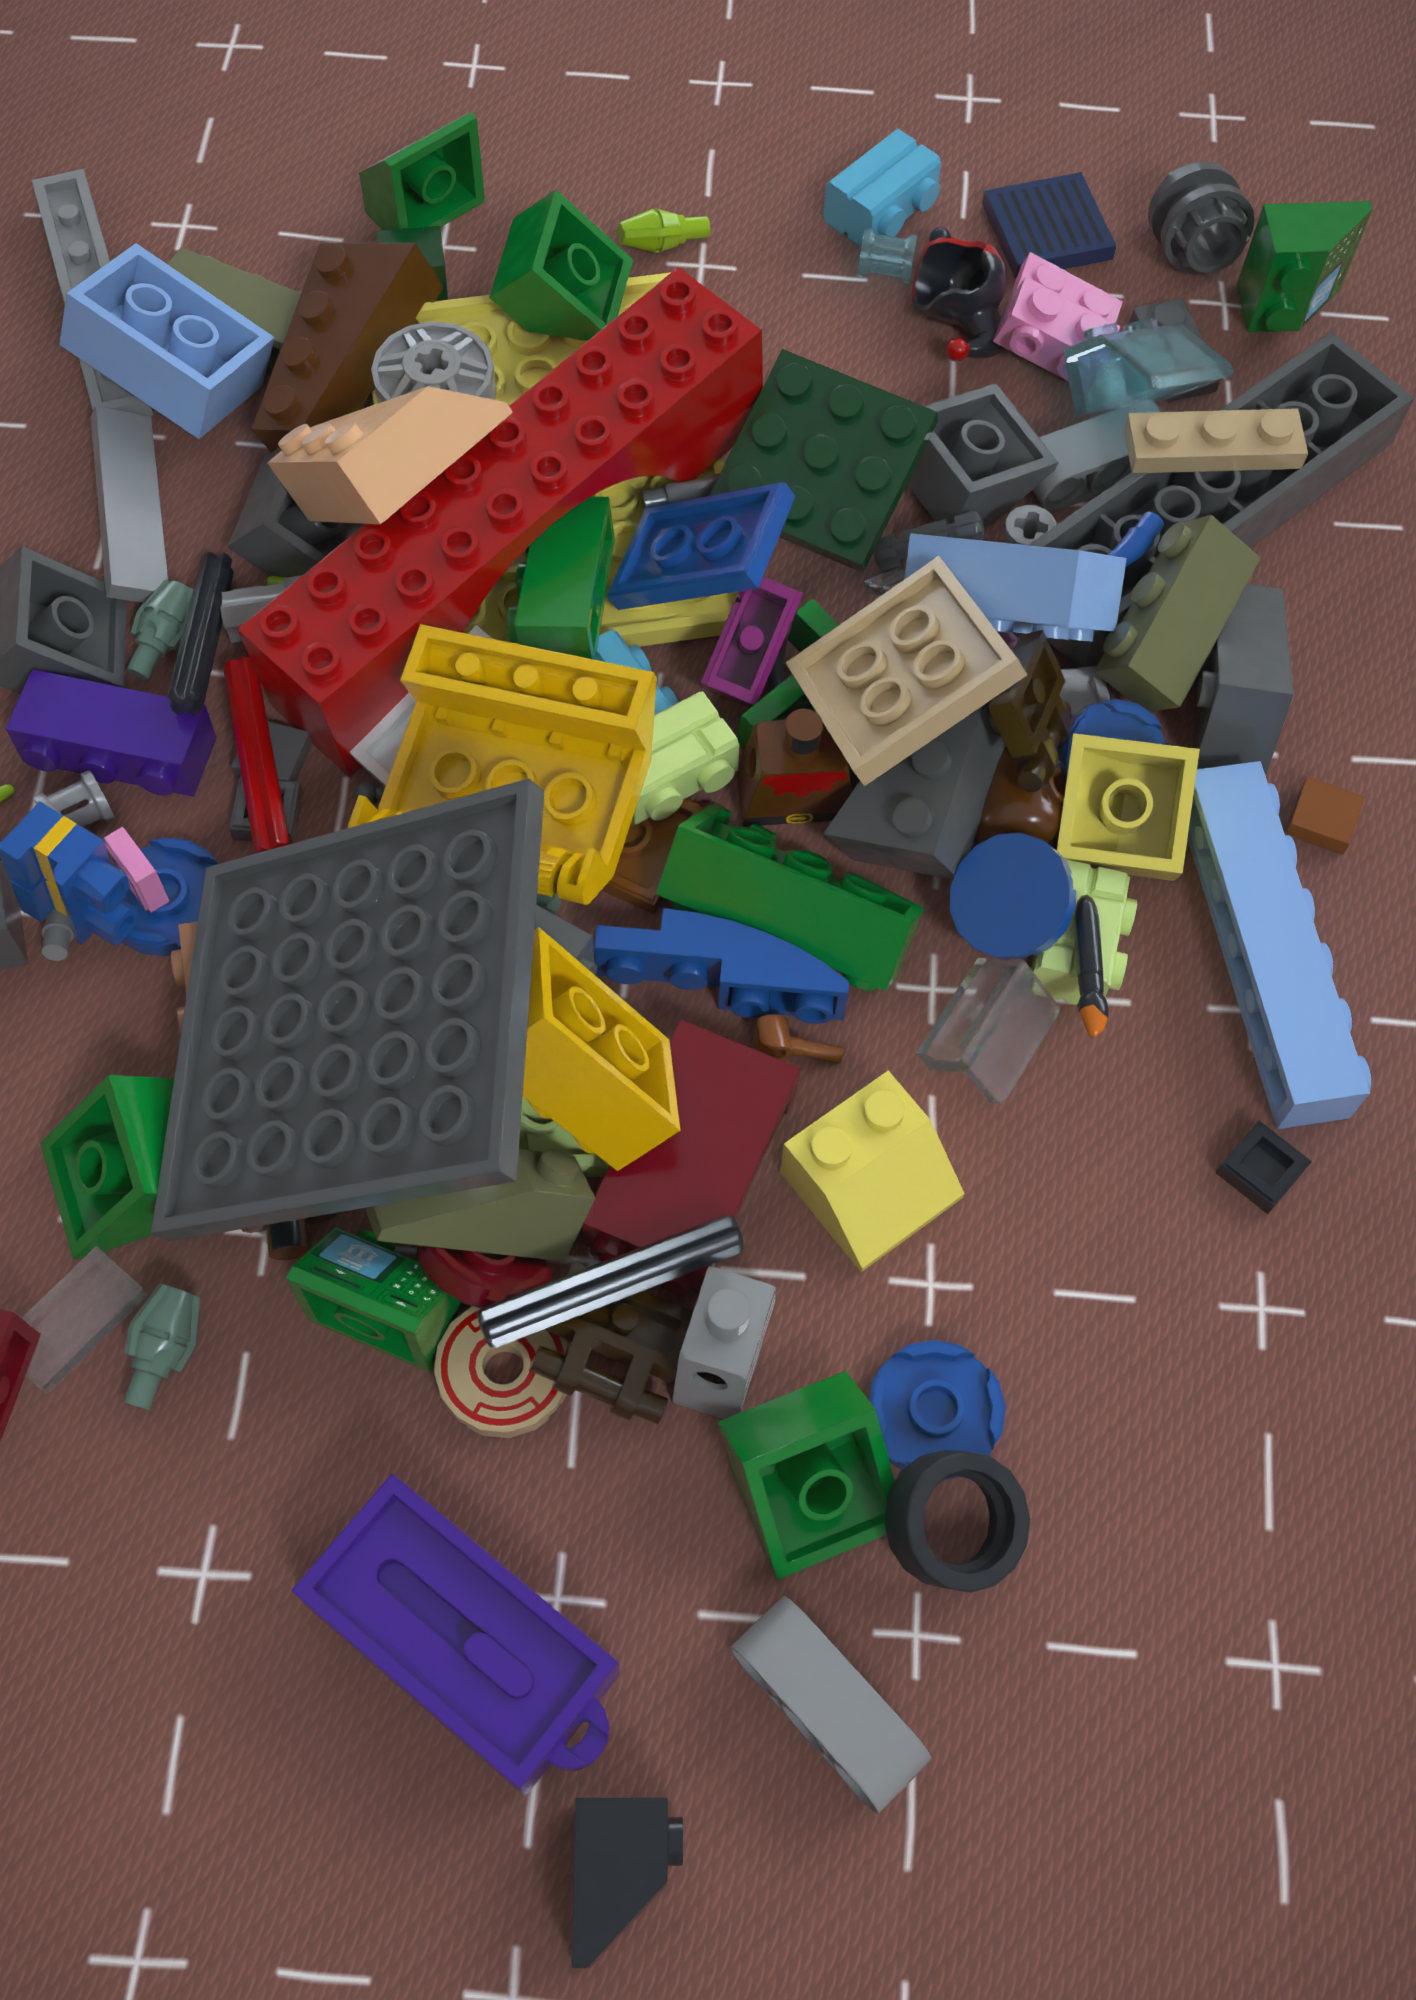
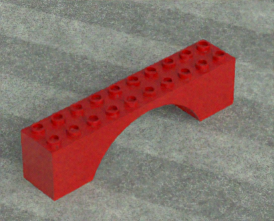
M677 267L509 405L513 412L382 524L363 525L237 629L271 706L296 729L309 733L312 744L350 778L362 767L350 754V751L409 693L400 679L420 624L464 633L483 600L512 563L536 538L568 511L610 486L637 477L663 476L673 479L678 483L695 480L733 448L763 388L762 330L681 268Z

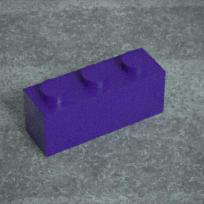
M33 669L6 727V731L22 761L33 768L46 772L61 769L80 774L90 770L95 780L99 783L108 784L119 781L138 785L151 793L164 796L171 793L195 796L217 739L205 704L201 712L194 716L187 712L178 715L171 710V699L166 696Z

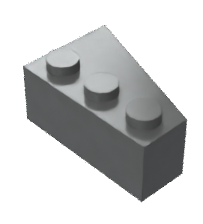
M1246 584L1197 675L1192 748L1200 749L1197 769L1261 761L1265 776L1267 774L1294 695L1284 589Z
M989 702L866 786L859 781L823 835L854 861L953 880L958 865L972 849L979 828L986 795L1006 745L1002 735H997L990 724L988 715Z

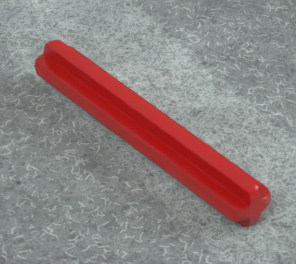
M243 656L239 660L229 659L223 671L254 850L260 853L289 845L290 842L260 679L250 657Z

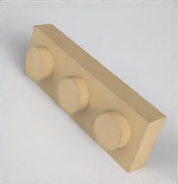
M1298 409L1128 413L1124 426L1132 474L1302 469L1308 455Z

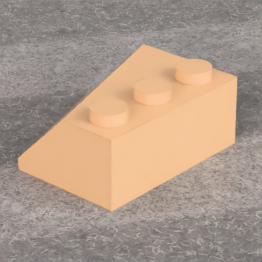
M427 386L313 427L303 424L293 429L279 441L278 445L282 451L267 463L309 521L382 524L513 412L507 402Z

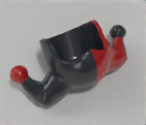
M935 228L930 233L929 242L920 257L915 271L912 286V301L915 309L942 322L960 326L965 330L970 340L965 341L959 337L951 339L947 343L946 355L951 361H962L966 357L986 359L1001 353L1003 347L993 342L1001 321L997 308L1003 300L1007 285L1006 268L1000 254L994 247L984 241L959 240L951 237L946 228Z

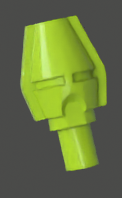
M657 208L647 210L621 221L616 228V237H618L621 245L651 253H660L677 247L679 244H685L686 240L703 239L710 236V221L707 216L685 218L682 214L671 213Z

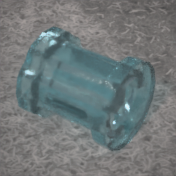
M865 227L859 258L858 276L866 277L869 272L900 277L902 283L910 284L918 235L909 234L907 239L875 234L874 228Z

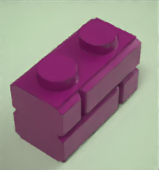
M764 576L758 589L739 591L701 680L700 687L749 708L759 701L803 593Z

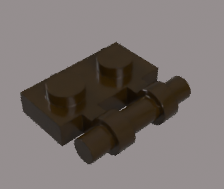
M1043 630L1019 636L1013 653L1020 661L1027 676L990 700L988 705V715L992 729L997 735H1002L1012 758L1020 757L1018 761L1020 771L1018 784L1023 790L1028 792L1039 791L1043 782L1053 776L1059 761L1057 748L1062 747L1067 742L1072 728L1070 719L1071 706L1068 702L1062 700L1060 696L1066 680Z
M573 1261L566 1275L587 1267ZM646 1291L638 1292L545 1328V1331L567 1339L570 1342L565 1355L539 1345L529 1371L552 1380V1389L572 1396L574 1391H578L611 1405L610 1413L630 1420L635 1415L658 1424L666 1409L668 1398L644 1389L649 1374L669 1383H672L676 1378L680 1351L693 1311ZM591 1350L626 1364L622 1379L587 1365Z

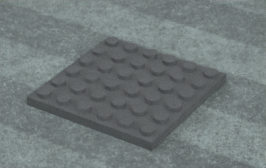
M530 778L206 867L152 1223V1234L168 1241H176L504 1184L517 1180L544 790Z

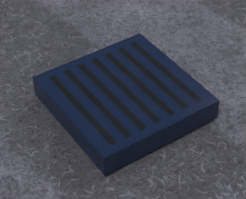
M1082 172L984 191L982 205L1015 279L1021 265L1030 252L1061 269L1113 260L1116 243Z

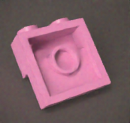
M1030 252L1020 267L993 342L1087 391L1108 364L1120 326L1115 323L1123 301Z

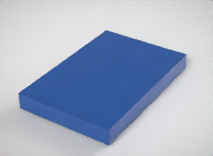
M782 482L645 508L608 591L607 598L617 610L758 589L795 495L788 485Z

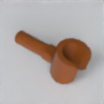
M762 1016L757 1020L758 1028L753 1029L755 1050L777 1059L784 1060L791 1055H803L839 1063L842 1061L843 1047L804 1040L801 1037H790L788 1019L785 1016Z

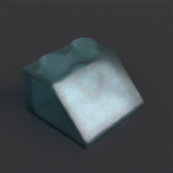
M1157 318L1144 319L1125 325L1123 332H1118L1116 323L1097 326L1083 332L1085 341L1063 349L1076 416L1112 411L1142 400H1152L1154 403H1158L1234 376L1232 364L1183 324L1158 327Z

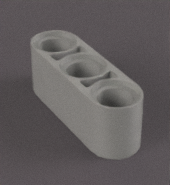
M1138 401L1039 437L1059 462L1055 471L1032 490L1042 507L1047 511H1056L1096 497L1131 473L1124 433L1128 413L1161 412L1154 401Z
M782 1596L730 1646L734 1657L750 1677L858 1798L876 1814H879L932 1760L928 1750L913 1731L810 1618L786 1596Z

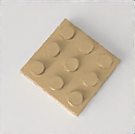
M937 556L786 662L852 770L864 786L1027 676L1018 658L940 556Z

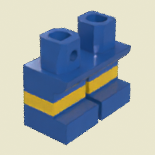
M39 801L0 843V857L8 878L11 879L10 883L21 911L40 922L53 909L68 917L76 941L81 946L92 933L117 946L138 923L140 918L137 908L123 900L130 887L127 874L111 865L104 840Z

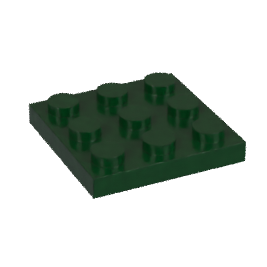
M782 349L709 496L785 482L795 495V499L779 537L864 573L938 423V413Z

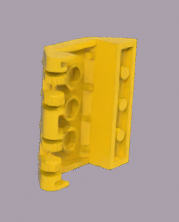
M420 624L400 679L416 701L378 809L366 796L359 795L347 828L530 778L544 790L537 893L552 897L557 892L559 899L583 905L590 904L614 876L651 763L657 681L655 673Z

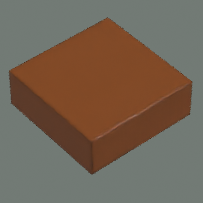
M1307 776L1300 789L1285 834L1343 855L1350 844L1365 796Z

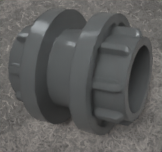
M1196 161L1192 164L1181 166L1167 174V177L1162 181L1150 202L1148 222L1154 236L1161 244L1167 259L1177 270L1188 274L1208 275L1232 265L1241 255L1245 245L1250 241L1254 227V212L1248 199L1240 190L1236 180L1227 168L1215 162Z

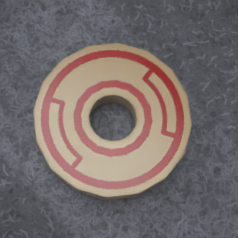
M471 1306L450 1323L437 1346L434 1374L443 1404L459 1422L467 1425V1428L482 1436L512 1438L537 1430L550 1419L549 1416L557 1410L560 1403L562 1405L567 1394L552 1389V1380L530 1372L529 1368L539 1345L565 1355L568 1347L567 1339L543 1329L502 1346L490 1347L484 1339L478 1322L477 1312L481 1308ZM500 1352L514 1353L523 1361V1370L520 1376L508 1384H496L490 1381L484 1374L488 1360Z

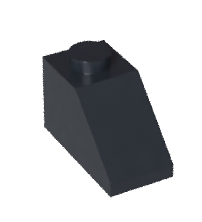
M668 1797L575 1799L572 1968H591L667 1886L668 1866H683V1817H668Z

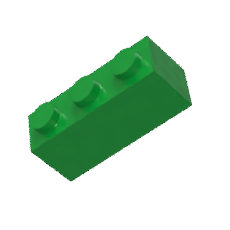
M589 497L554 522L525 549L528 556L527 562H519L516 571V590L519 603L518 606H510L508 610L507 632L510 642L593 660L596 659L615 544L609 497Z

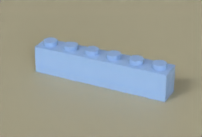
M1261 761L1197 769L1187 839L1276 1129L1349 1119L1370 1094V1069L1365 1058L1357 1055L1350 1034L1352 1029L1351 1012L1347 1002L1338 997L1332 979L1333 959L1331 951L1326 943H1320L1315 928L1313 897L1307 888H1302L1296 870V846L1292 837L1284 834L1278 815L1280 802L1277 789L1274 784L1267 782Z

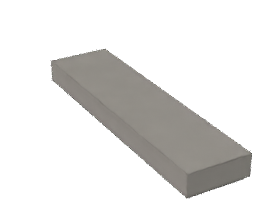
M95 405L91 416V430L106 597L144 603L164 580H168L151 416Z

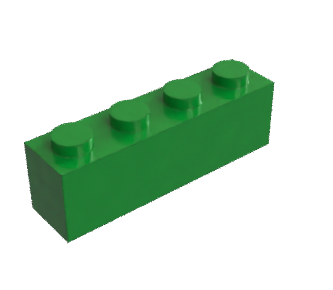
M715 802L678 826L655 893L671 900V905L675 910L696 912L727 919L769 933L797 946L832 969L841 972L850 985L859 989L874 991L879 988L887 991L897 978L924 912V907L858 874L847 873L844 874L843 879H840L831 874L833 866L827 862L828 859L808 849L803 851L788 850L786 852L776 847L774 841L776 833L758 824H752L749 829L737 827L729 823L732 811Z

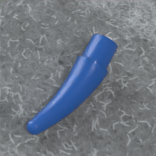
M1145 512L1135 527L1129 528L1123 539L1107 555L1127 558L1125 567L1129 566L1153 547L1154 539L1164 527L1163 520L1153 512Z

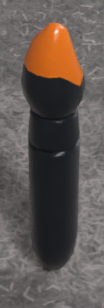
M1082 895L1077 900L1074 911L1077 977L1080 991L1077 1006L1088 1035L1095 1038L1103 1032L1106 1026L1109 1008L1107 1000L1103 995L1104 974L1098 908L1093 898L1089 895Z

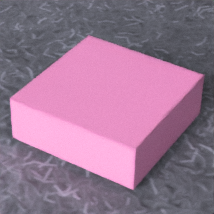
M124 827L104 837L105 847L114 867L127 874L130 884L129 889L145 911L149 910L152 913L170 902L156 870Z

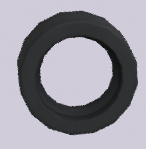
M940 1450L920 1455L900 1471L887 1496L884 1524L889 1548L906 1572L926 1585L972 1593L996 1586L1015 1570L1027 1547L1030 1515L1025 1492L1007 1467L989 1455L960 1450ZM955 1476L969 1478L979 1486L986 1497L990 1516L987 1537L979 1552L969 1561L960 1564L944 1562L934 1555L927 1544L923 1526L926 1502L933 1489L943 1479Z

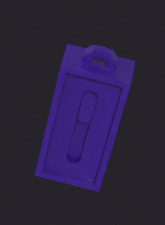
M393 1473L291 1590L308 1609L523 1796H527L550 1765L564 1771H579L590 1766L602 1755L608 1743L610 1727L605 1709L599 1702L620 1676L619 1662ZM585 1722L589 1723L587 1733L583 1739L573 1748H567L566 1744L580 1726Z

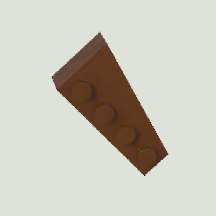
M416 243L319 244L252 426L253 432L271 453L279 448L278 443L285 435L303 424L313 427L364 409L362 405L368 395L375 390L371 368L376 351L390 335L409 325L420 324L416 317L426 301L434 303L443 289L442 284Z

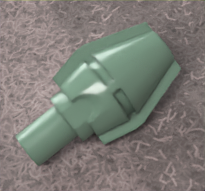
M164 580L141 605L135 615L131 630L132 635L137 637L135 644L138 647L126 669L127 672L136 678L148 681L159 657L165 658L167 652L179 649L194 589L178 581Z
M159 1283L132 1319L127 1332L124 1354L133 1357L130 1367L135 1370L123 1403L150 1411L161 1379H168L171 1370L182 1371L196 1345L200 1297Z

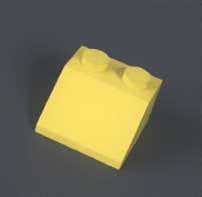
M1073 733L1056 851L1065 859L1090 864L1091 868L1095 869L1103 867L1125 872L1131 876L1169 881L1176 880L1183 874L1200 749Z
M889 1070L783 1145L780 1174L860 1272H863L952 1207L965 1194L930 1118Z

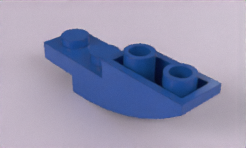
M663 908L661 931L597 925L594 945L595 964L597 965L596 976L608 977L616 983L628 985L638 984L643 980L670 982L675 987L685 990H698L706 986L719 987L718 1009L731 1010L734 1014L745 1018H760L767 1014L795 1016L798 1020L811 1024L826 1023L831 1019L844 1020L849 993V981L816 957L764 931L710 915Z

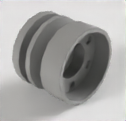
M431 321L409 325L390 335L376 351L371 371L377 403L427 386L496 400L494 365L489 348L477 334L457 324Z

